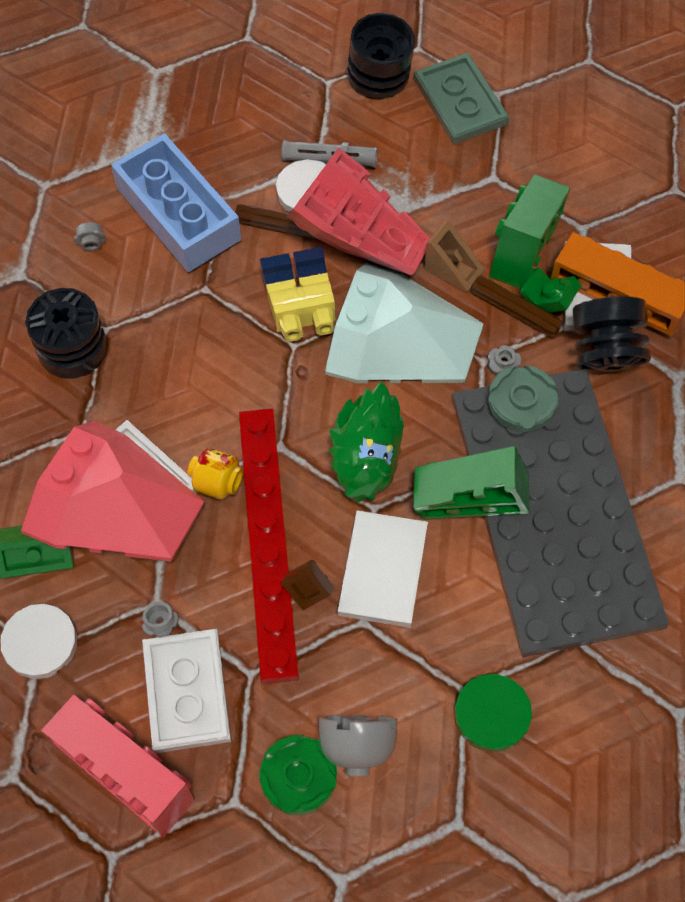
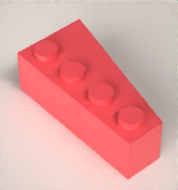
M73 695L41 731L49 741L164 838L195 801L189 790L192 784L176 770L171 772L162 765L163 760L149 747L144 746L142 749L133 742L132 738L134 736L119 722L116 721L112 725L102 716L105 712L93 700L87 698L83 702Z

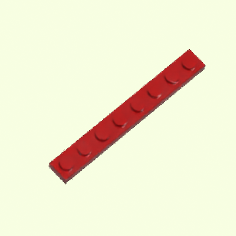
M272 408L239 412L261 685L299 681L291 595L280 583L283 577L289 573L274 410Z

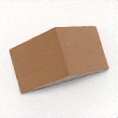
M445 220L426 243L424 270L462 292H468L476 278L481 275L485 268L451 222Z

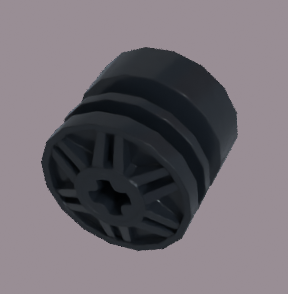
M374 13L359 19L353 26L349 46L347 76L350 84L357 92L367 97L383 99L395 96L403 91L408 84L415 35L405 20L393 14Z
M58 288L47 291L34 300L27 311L25 324L41 365L50 374L67 379L86 376L97 369L106 357L108 343L95 302L86 293L74 288Z
M626 296L606 297L585 301L573 307L574 331L577 334L590 336L577 341L575 344V349L578 352H582V354L576 357L578 368L613 372L640 366L651 360L650 351L642 348L650 343L649 337L644 334L633 333L648 325L647 307L644 299Z

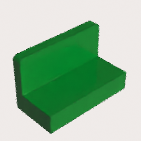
M22 526L0 529V579L74 567L75 562L71 546H67V549L51 547L22 534Z

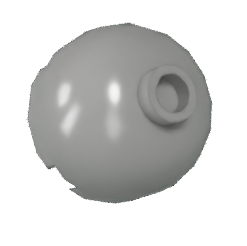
M366 715L326 716V719L319 718L320 747L325 757L332 764L346 768V775L368 776L369 768L381 766L391 757L395 749L397 739L396 718L378 716V721H374L373 718H367Z

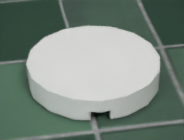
M307 159L296 161L282 170L276 182V193L278 202L286 211H292L326 164L321 161Z
M47 604L29 605L16 612L6 623L1 634V652L6 663L20 676L31 679L49 678L57 674L58 670L64 665L66 667L73 659L77 648V631L69 616L58 607Z

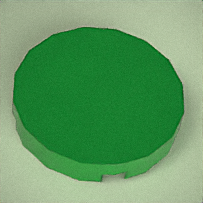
M499 674L481 675L470 680L459 692L455 705L456 726L462 737L472 746L481 750L501 752L518 745L527 734L532 719L531 702L524 689L511 678Z
M292 735L279 739L267 750L261 763L259 780L264 796L274 808L288 815L303 816L318 811L330 800L336 788L337 767L325 757L320 747V741L304 737V735Z

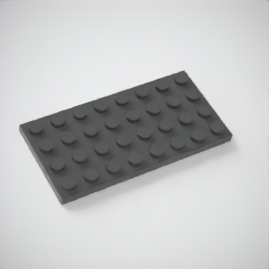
M586 368L549 375L558 389L557 411L548 424L534 431H514L501 425L496 420L488 404L490 386L453 392L452 395L467 456L515 446L529 471V514L484 516L522 658L664 630L669 625Z

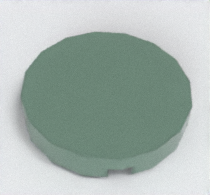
M525 365L524 368L508 367L497 374L490 385L488 404L492 415L501 425L514 431L529 432L541 429L552 420L558 407V389L553 379L546 372L534 366Z

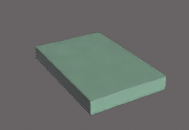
M469 53L414 72L413 79L453 145L509 125L510 117Z

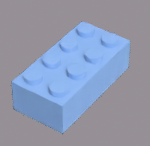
M165 133L111 164L118 191L188 273L242 240L238 215Z

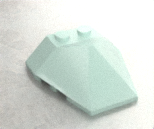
M365 263L356 270L336 322L325 374L357 384L368 383V380H389L390 383H401V380H422V383H465L484 324L400 272Z

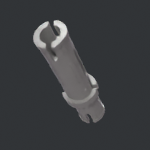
M283 140L281 155L283 161L309 159L327 163L335 151L340 148L348 155H359L358 157H350L362 166L376 167L378 148L350 146L349 142H343L342 145ZM301 151L322 152L326 154L301 153Z

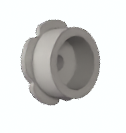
M89 222L83 223L76 228V236H74L73 240L83 250L94 251L105 243L106 237L105 233L102 232L101 225Z
M503 345L499 349L494 348L490 351L488 355V360L490 361L489 368L494 375L499 374L508 367L516 366L515 368L521 366V356L519 353L514 352V348ZM506 358L508 361L503 362L501 359Z
M154 602L148 605L143 612L142 619L144 623L142 628L149 636L165 637L172 632L173 627L177 626L178 615L176 612H173L172 607L167 603Z

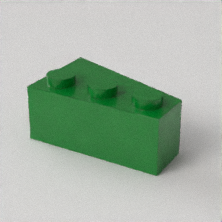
M533 175L527 186L522 184L516 202H511L505 219L501 218L498 223L495 237L499 238L489 275L490 278L519 289L522 288L532 272L533 266H538L541 260V256L538 255L545 243H549L563 214L570 187L537 175Z
M515 446L442 462H430L427 465L415 467L414 509L423 520L529 514V471Z

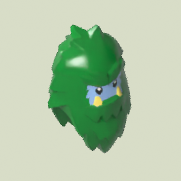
M382 382L378 383L372 392L370 389H365L363 395L359 396L354 403L352 399L347 400L338 413L334 428L329 430L334 445L329 448L334 459L330 462L331 466L337 473L338 483L345 488L346 497H353L355 503L365 498L373 501L376 494L385 491L392 483L398 467L397 461L401 452L400 445L404 427L403 417L400 416V405L395 395L390 396L388 388Z

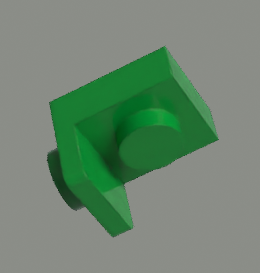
M534 268L522 286L520 293L528 302L548 313L566 311L582 285L575 276L550 280L541 268Z

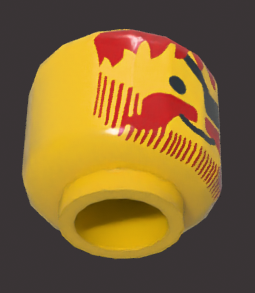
M207 448L199 457L194 456L191 459L187 475L192 477V487L196 492L223 500L229 494L234 495L237 492L242 481L243 468L239 467L237 457Z

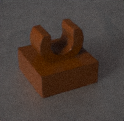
M310 560L287 573L280 582L302 610L330 596L335 588L314 560Z

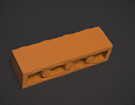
M572 232L555 260L551 280L575 276L582 285L578 293L591 299L622 296L644 299L647 307L648 326L667 335L673 336L685 314V282L683 280L672 278L657 271L650 265L642 264L625 256L620 251L612 250L596 243L589 237Z

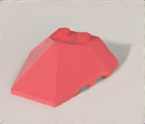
M338 148L292 209L288 218L294 221L301 230L307 231L315 238L344 253L412 276L426 253V243L430 240L429 236L405 211L400 214L388 202L391 197L385 189L379 192L368 180L371 174L361 164Z
M91 421L75 426L37 481L21 532L54 548L67 549V546L89 548V551L102 554V550L123 552L127 557L172 562L201 512L204 501L128 436L100 423Z

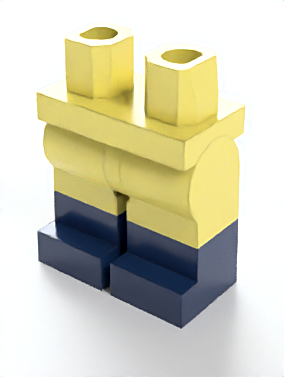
M317 247L293 252L294 271L298 287H296L289 253L260 258L262 281L277 332H282L287 342L300 340L303 337L302 327L314 325L316 334L326 335L333 333L335 300L326 270L323 248Z

